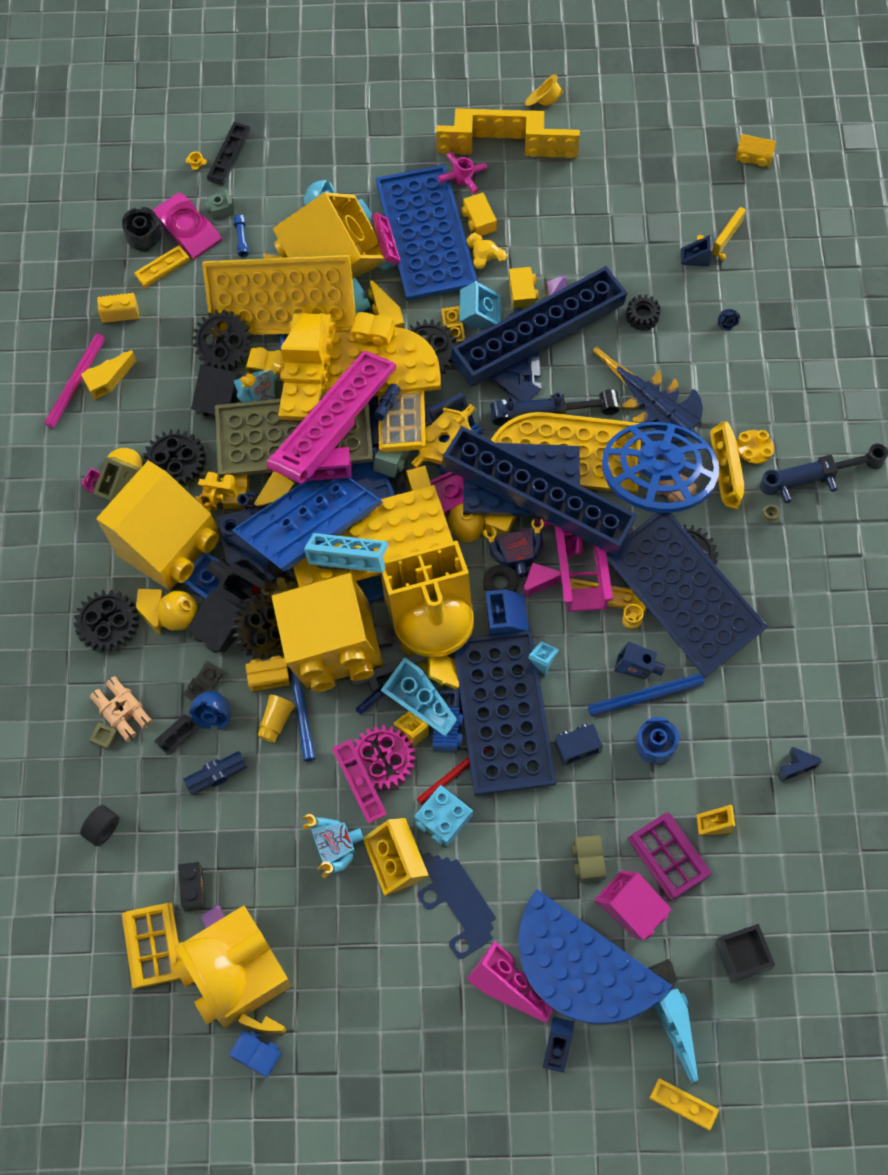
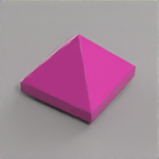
M577 536L568 539L566 546L567 558L584 552L582 538Z

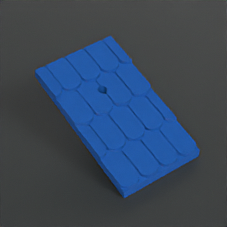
M351 478L305 481L232 529V531L278 568L286 571L306 557L304 548L313 533L340 535L356 521H361L383 502ZM316 541L315 544L319 545L324 543V541Z

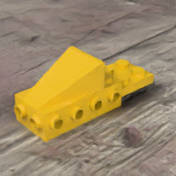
M293 313V319L289 322L290 334L281 346L285 366L280 374L281 381L284 382L278 414L280 420H304L321 400L325 382L328 381L327 369L330 366V351L333 349L332 338L336 330V325L332 321L331 315L324 313Z

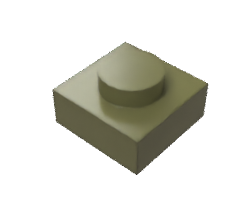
M98 722L89 741L109 750L118 731Z

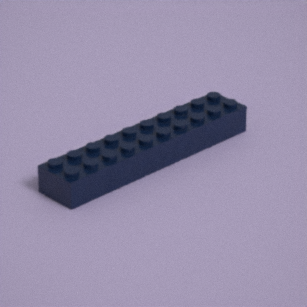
M605 266L452 347L450 359L470 387H473L623 306L627 292L609 268Z
M463 426L460 427L443 455L441 467L617 556L637 517V514Z

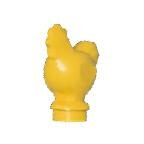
M472 233L466 239L468 247L473 249V266L476 269H483L486 262L492 259H497L501 262L507 258L506 251L498 248L491 240H482V236L477 233Z

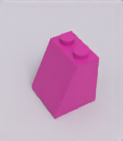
M621 870L594 900L596 904L634 938L640 940L651 937L655 927L664 922L671 911L668 904L638 872Z

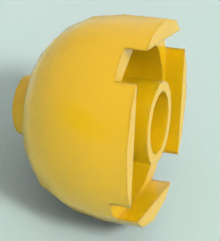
M463 503L450 511L447 524L456 539H459L461 542H473L479 539L485 530V515L463 514Z
M180 590L168 593L157 604V608H159L158 619L164 627L172 631H184L187 629L198 612L197 602L193 596Z

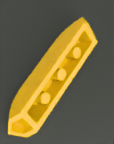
M723 421L711 429L710 437L713 451L718 460V482L722 502L726 507L738 509L744 494L743 474L734 433L729 423Z

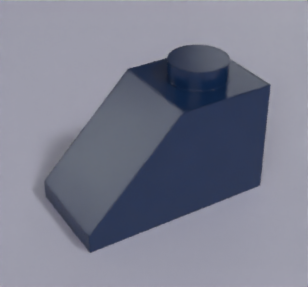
M553 1016L543 1068L564 1073L575 1021Z

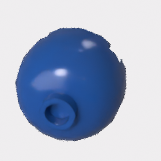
M203 692L195 697L190 707L189 715H192L191 719L200 727L211 729V725L222 729L229 723L231 706L227 698L219 692Z

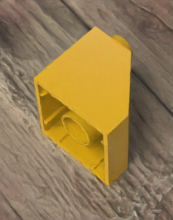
M324 192L272 228L278 238L274 245L282 258L350 255L352 277L354 278L375 269L386 261L384 260L377 234L355 195Z
M149 460L96 518L117 556L169 591L177 582L184 583L188 580L194 570L193 563L202 553H210L219 541L220 532L211 513L166 471Z

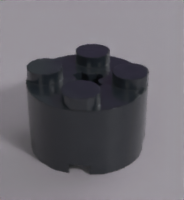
M133 208L127 211L122 218L123 232L127 243L131 247L146 252L155 246L162 236L156 213L150 208Z

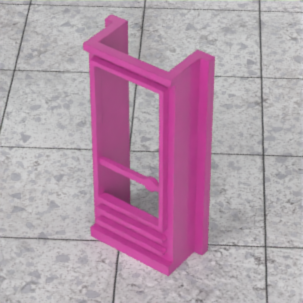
M554 525L564 604H567V612L607 610L608 601H612L613 597L606 551L593 545L596 571L569 573L564 537H576V535ZM597 575L598 588L571 589L570 577Z

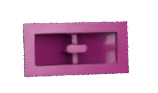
M533 563L524 586L523 595L525 598L560 583V571Z

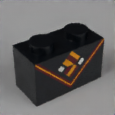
M200 862L178 864L181 907L185 912L206 909L203 868Z

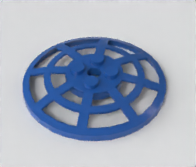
M664 422L639 423L621 430L607 443L602 458V472L605 481L618 497L637 508L658 513L684 511L702 503L713 492L719 474L716 455L703 438L684 427ZM647 428H663V429H667L666 431H662V430H653V431H646V432L640 431V429H647ZM674 431L683 433L691 437L699 444H692L688 439L674 433ZM630 432L635 435L626 442L623 448H611L614 442ZM650 435H665L663 441H652L648 437ZM672 437L682 441L687 446L679 448L672 444ZM639 439L645 444L640 450L629 449ZM698 450H706L713 461V472L702 467V458ZM693 452L696 464L685 461L684 454ZM609 455H621L620 462L624 472L615 478L609 468ZM626 455L638 457V465L629 468ZM657 459H663L666 462L657 461ZM684 468L694 471L691 477L683 481L680 474ZM642 472L651 478V482L648 483L635 474ZM700 474L711 479L705 489L695 496H692L687 488L697 480ZM629 478L638 486L648 489L646 500L629 493L620 483ZM672 479L676 483L669 486L658 485L659 481ZM680 490L685 499L672 503L653 502L656 492H675Z

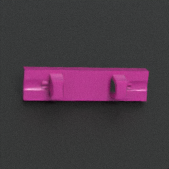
M349 739L332 747L367 822L370 823L387 815L352 740Z

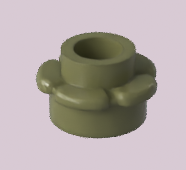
M767 505L761 511L765 522L775 523L781 515L779 508L775 505Z

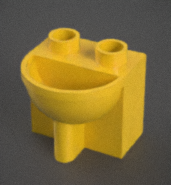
M458 541L384 560L385 569L383 573H380L384 598L399 642L410 652L423 657H441L460 649L471 636L474 617L471 604L469 572Z
M245 906L240 907L200 933L175 946L181 960L173 964V967L185 987L195 982L201 992L202 997L194 1001L206 1024L217 1019L225 1029L238 1021L242 1013L248 1015L292 987Z

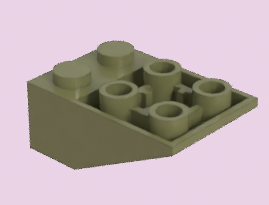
M106 457L93 494L112 501L141 468L116 457Z

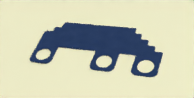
M419 850L433 883L420 890L418 898L428 910L443 901L447 902L465 930L449 942L456 957L463 959L492 940L490 931L494 927L491 922L496 917L457 859L451 862L448 857L445 859H441L439 855L432 857L430 852L423 854ZM433 890L436 892L437 900L434 903L430 904L424 900V893L426 891ZM459 939L468 941L469 948L466 952L461 953L456 950L455 944Z

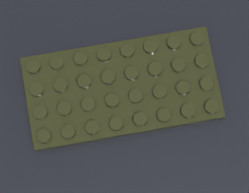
M281 398L215 405L219 478H223L226 474L242 476L273 472L267 469L269 457L279 449L303 420H280L278 414ZM368 402L354 418V426L335 447H349L351 464L373 462Z

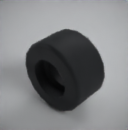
M100 805L86 818L81 827L80 834L94 846H101L117 828L119 816L105 805Z

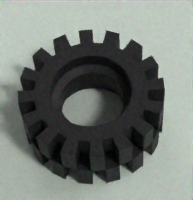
M646 294L644 298H642V295H638V299L635 296L629 301L626 318L628 323L631 322L630 326L632 328L636 326V330H639V327H642V331H645L646 327L650 330L652 326H656L661 310L658 301H653L654 297L651 296L649 299ZM638 309H647L650 315L643 317L638 315L636 311Z

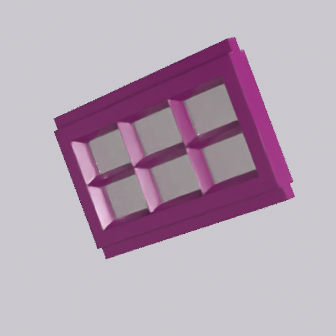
M669 811L627 838L670 902L712 875L710 869Z

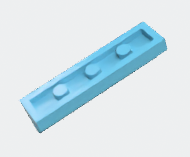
M313 533L304 551L308 564L383 573L385 569L383 555L389 545L388 541ZM316 541H324L322 544H315ZM338 543H342V544H343V545L338 546V547H333V545L338 544ZM356 545L362 546V547L357 548V549H351L352 547H354V546H356ZM375 547L380 548L378 552L369 551Z

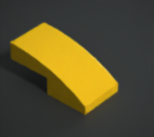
M242 1013L238 1020L240 1025L266 1034H285L286 1032L285 1026L265 1016L262 1023H259Z

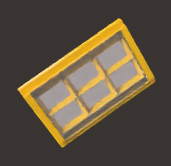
M424 391L399 392L394 400L393 408L389 409L384 420H379V452L421 450L426 448ZM385 393L378 394V399L380 400L381 396L385 395Z
M164 903L122 913L132 989L180 980L173 967V964L181 960L175 947L179 944L173 903Z

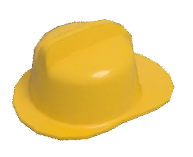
M551 75L539 88L529 95L525 105L530 106L536 102L544 106L554 104L563 94V89L557 83V75Z

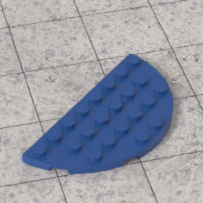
M535 890L522 916L519 929V953L529 983L542 1000L552 1009L575 1021L578 1020L593 1025L617 1024L637 1018L651 1007L657 1006L673 989L671 984L541 891Z

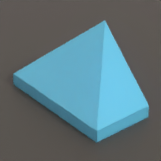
M541 641L528 658L546 676L559 649Z

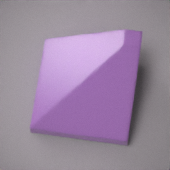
M565 275L546 282L549 296L567 287Z
M219 905L201 916L206 928L225 917Z

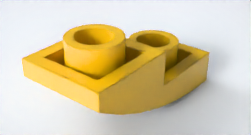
M460 306L442 308L443 326L447 325V331L452 330V336H455L457 340L455 343L463 342L465 334L463 323L460 322Z

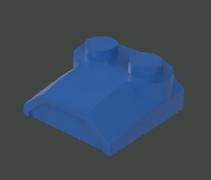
M202 553L193 563V573L188 580L182 583L190 592L196 593L205 600L210 591L216 590L220 583L218 577L207 571L208 565L213 560L217 563L219 561L209 553Z

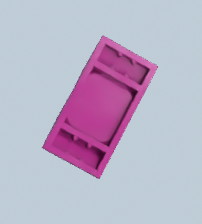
M180 192L153 209L159 223L193 260L222 241V237L210 221L203 217L192 202Z

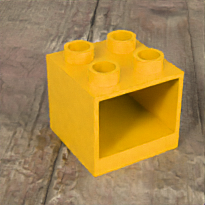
M351 573L272 595L285 662L306 688L311 687V690L314 692L326 691L335 686V680L348 676L353 681L368 679L374 675L373 669L384 666L369 602Z

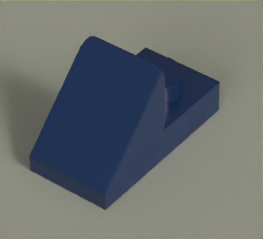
M792 747L789 755L793 763L788 762L781 766L778 777L781 782L818 768L822 761L820 757Z

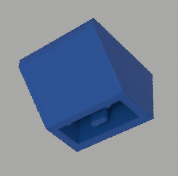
M506 589L485 591L489 635L529 630L525 596L523 594Z

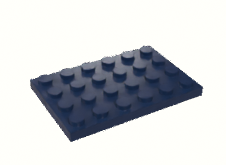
M497 443L580 485L579 446ZM463 478V514L539 517Z

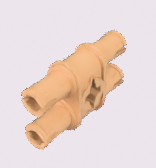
M114 676L111 680L115 685L110 680L106 682V686L116 696L114 699L109 701L100 689L95 690L99 698L92 692L90 699L99 708L100 715L104 716L110 723V727L116 729L125 741L129 742L131 738L127 733L132 738L137 734L126 722L129 718L134 717L142 729L147 728L143 720L149 726L153 720L145 713L142 703L137 701L132 695V691L124 688L117 677ZM122 707L124 708V710L120 711L118 710V708Z

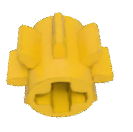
M202 491L199 497H195L211 515L214 510H218V506L211 504L210 498L205 497L204 491Z

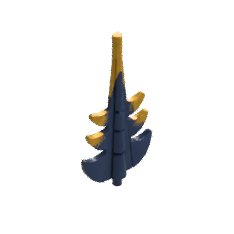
M598 347L593 349L592 352L634 394L630 400L622 404V408L630 410L645 406L644 411L632 419L633 422L647 423L658 420L659 422L684 427L698 436L700 435L694 429L702 418L703 404L696 390L692 389L689 397L678 404L676 401L679 396V385L676 379L672 380L671 385L666 390L660 392L659 389L662 383L660 370H657L652 379L645 382L611 359ZM656 428L655 430L666 431L667 429ZM674 431V433H676V434H678V435H681V436H683V437H687V435H685V434H683V433ZM650 435L648 437L652 441H663L665 435ZM672 437L671 443L675 444L680 440Z

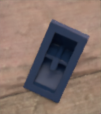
M712 235L682 247L681 264L709 266L712 256Z

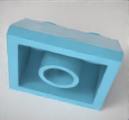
M477 281L460 289V322L471 328H490L502 321V295Z

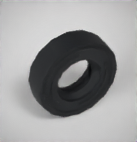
M502 564L494 565L484 574V590L506 589L516 592L518 587L517 574L509 566L507 567ZM495 577H506L508 585L502 589L495 587L493 584Z

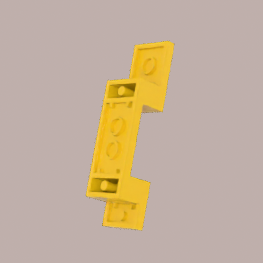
M455 108L454 126L436 125V150L438 154L452 152L453 154L472 155L473 137L525 139V156L578 158L580 130L544 129V111Z

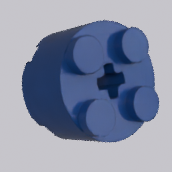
M654 717L645 721L640 727L636 738V749L641 759L652 764H662L671 760L679 744L678 729L669 720L662 717Z

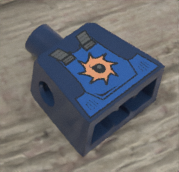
M628 641L618 654L614 671L646 679L651 673L662 676L665 664L656 662V652Z

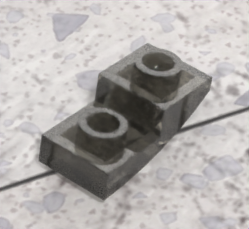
M206 661L197 677H193L183 695L194 701L195 697L199 694L212 691L225 671L210 661Z

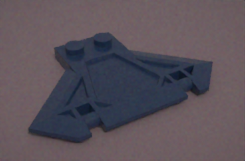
M517 307V308H516L509 316H507L505 319L509 318L510 316H512V315H514V314H516V313H518V312H520V311H522V310H520V309ZM539 351L490 378L518 401L531 400L541 390V383L535 382V378L540 377Z

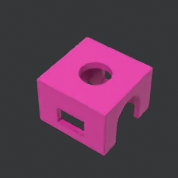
M90 468L81 483L83 489L93 493L95 489L93 484L98 481L101 472Z

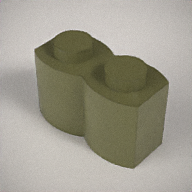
M601 836L575 838L574 844H571L572 856L577 858V864H574L575 877H579L580 883L605 880L606 869Z

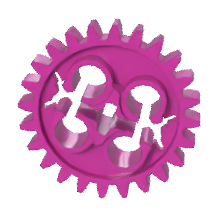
M375 725L373 732L367 728V735L365 736L360 733L361 740L354 739V743L356 745L355 749L374 788L379 786L380 792H382L383 786H386L388 791H390L392 784L398 788V781L405 783L404 776L410 777L411 773L409 770H414V765L411 762H416V757L411 756L415 754V749L410 748L412 742H406V735L401 737L400 729L394 733L393 726L390 727L389 731L386 730L385 725L382 726L381 730H378V727ZM377 736L379 750L382 756L386 757V764L389 769L393 759H400L402 761L397 766L393 765V773L395 775H391L388 781H386L387 773L384 762L381 758L379 759L376 748H373V756L365 757L363 755L368 750L372 751L370 741L373 742ZM386 741L392 743V746L389 748H384L381 745ZM375 768L383 770L380 775L372 773Z

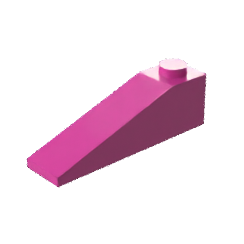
M494 941L473 967L467 979L483 993L547 1023L554 1009L535 992L527 981L525 972H520L513 964L515 959Z

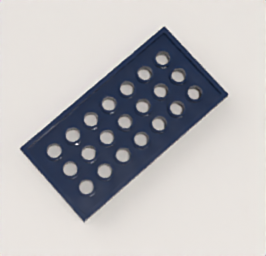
M532 630L470 637L460 649L454 652L474 796L556 786L557 784L538 668L528 658L535 649ZM516 648L520 651V655L516 657L511 656L509 650ZM491 651H498L500 657L492 659L489 653ZM472 653H477L481 658L478 661H472L469 656ZM514 667H520L522 668L523 673L521 675H515L512 673V669ZM499 669L503 672V676L496 678L492 675V672ZM480 672L483 674V678L475 680L472 678V674ZM517 686H523L526 688V692L524 694H518L516 693L515 688ZM503 688L506 691V695L499 697L495 694V690ZM477 691H484L486 697L484 699H477L475 693ZM520 705H527L529 711L527 713H520L518 707ZM506 707L509 710V714L501 716L498 713V709ZM480 710H486L489 716L487 718H480L477 713ZM529 724L532 726V731L525 733L521 730V726ZM508 726L512 729V733L504 735L501 733V728ZM483 729H489L492 735L484 738L480 732ZM532 743L536 749L533 752H527L524 749V745ZM506 746H513L515 753L508 755L503 749ZM486 748H491L494 750L495 755L486 757L483 751ZM529 763H536L539 769L535 772L529 771L527 768ZM515 765L518 768V772L516 774H509L507 767ZM488 768H495L498 774L495 777H490L487 775L486 770Z

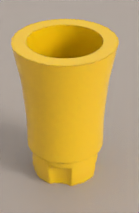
M269 695L266 710L259 726L258 737L275 743L295 704L282 697Z

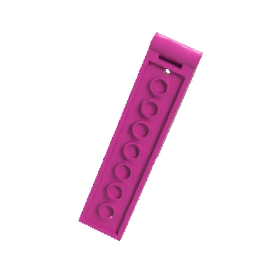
M364 350L279 449L269 457L267 469L300 484L304 483L354 426V418L397 369L396 363Z

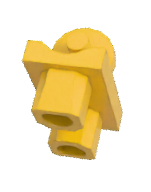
M208 472L205 479H199L198 485L203 487L205 497L210 498L211 504H218L220 500H225V496L235 498L238 492L235 489L236 479L232 475L226 474L223 481L218 482V474Z

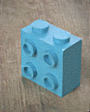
M440 785L415 814V826L423 833L427 831L431 834V839L441 846L443 844L447 847L472 818L473 810Z

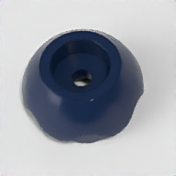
M734 309L723 310L718 316L720 328L731 330L734 326H737L740 319L739 313Z

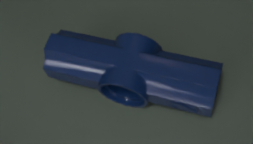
M237 751L221 760L215 759L206 763L201 770L183 778L192 796L209 786L221 785L229 776L247 768V765L241 753Z

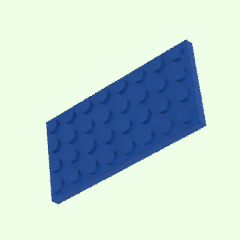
M445 164L376 178L384 216L389 220L400 257V263L397 266L406 301L459 291L477 281L450 180L441 183L438 181L439 175L447 173Z

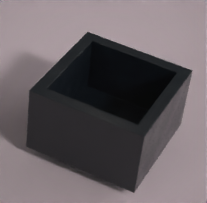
M759 924L718 937L715 942L731 983L764 973L775 966Z

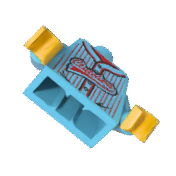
M275 362L272 365L274 370L257 371L252 374L247 373L246 376L234 380L238 391L237 398L241 402L275 399V384L281 374V370L284 369V363Z
M312 814L304 816L302 820H307L309 824H305L303 829L307 830L313 827L311 830L323 862L318 867V870L324 869L326 871L322 877L326 878L330 873L344 871L355 855L353 844L364 840L361 829L348 832L345 823H341L338 820L318 818Z

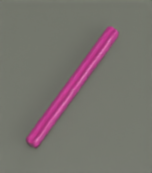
M97 333L93 337L46 418V426L50 428L56 426L83 379L81 374L89 369L104 343V336Z

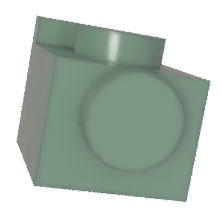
M227 189L223 193L207 197L208 202L205 203L208 214L212 213L213 219L234 214L232 201Z

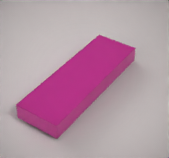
M375 212L371 216L384 260L397 265L400 263V257L387 217Z

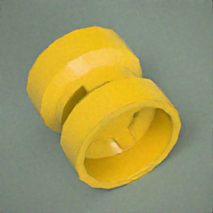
M637 604L628 605L624 609L623 625L630 630L639 628L644 615L643 609Z

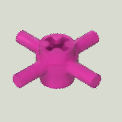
M452 152L447 153L446 156L453 165L452 172L439 175V183L453 180L457 185H467L472 194H476L478 188L471 180L473 173L487 170V165L482 163L473 166V162L465 157L457 159Z

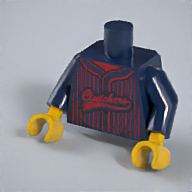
M534 519L531 521L535 531L527 529L496 536V530L491 527L492 535L488 536L487 531L484 530L483 535L489 539L487 543L492 558L500 565L516 569L517 577L527 576L529 574L527 567L532 566L534 559L539 557L543 546L542 531H540L544 525L542 519H540L541 525L539 527L534 526Z

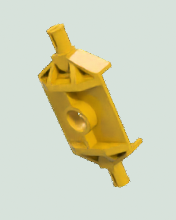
M472 404L462 412L443 408L444 412L425 430L426 448L419 450V455L411 464L415 468L423 461L442 465L443 455L460 427L463 426L471 430L468 417L476 408ZM442 435L450 437L447 442L439 441Z

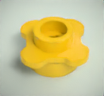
M192 152L186 158V163L190 164L191 169L196 171L202 165H206L207 160L202 157L200 152Z

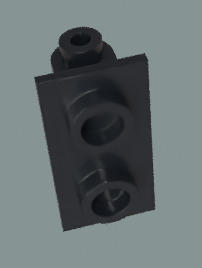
M184 714L154 742L169 755L198 727L188 715Z

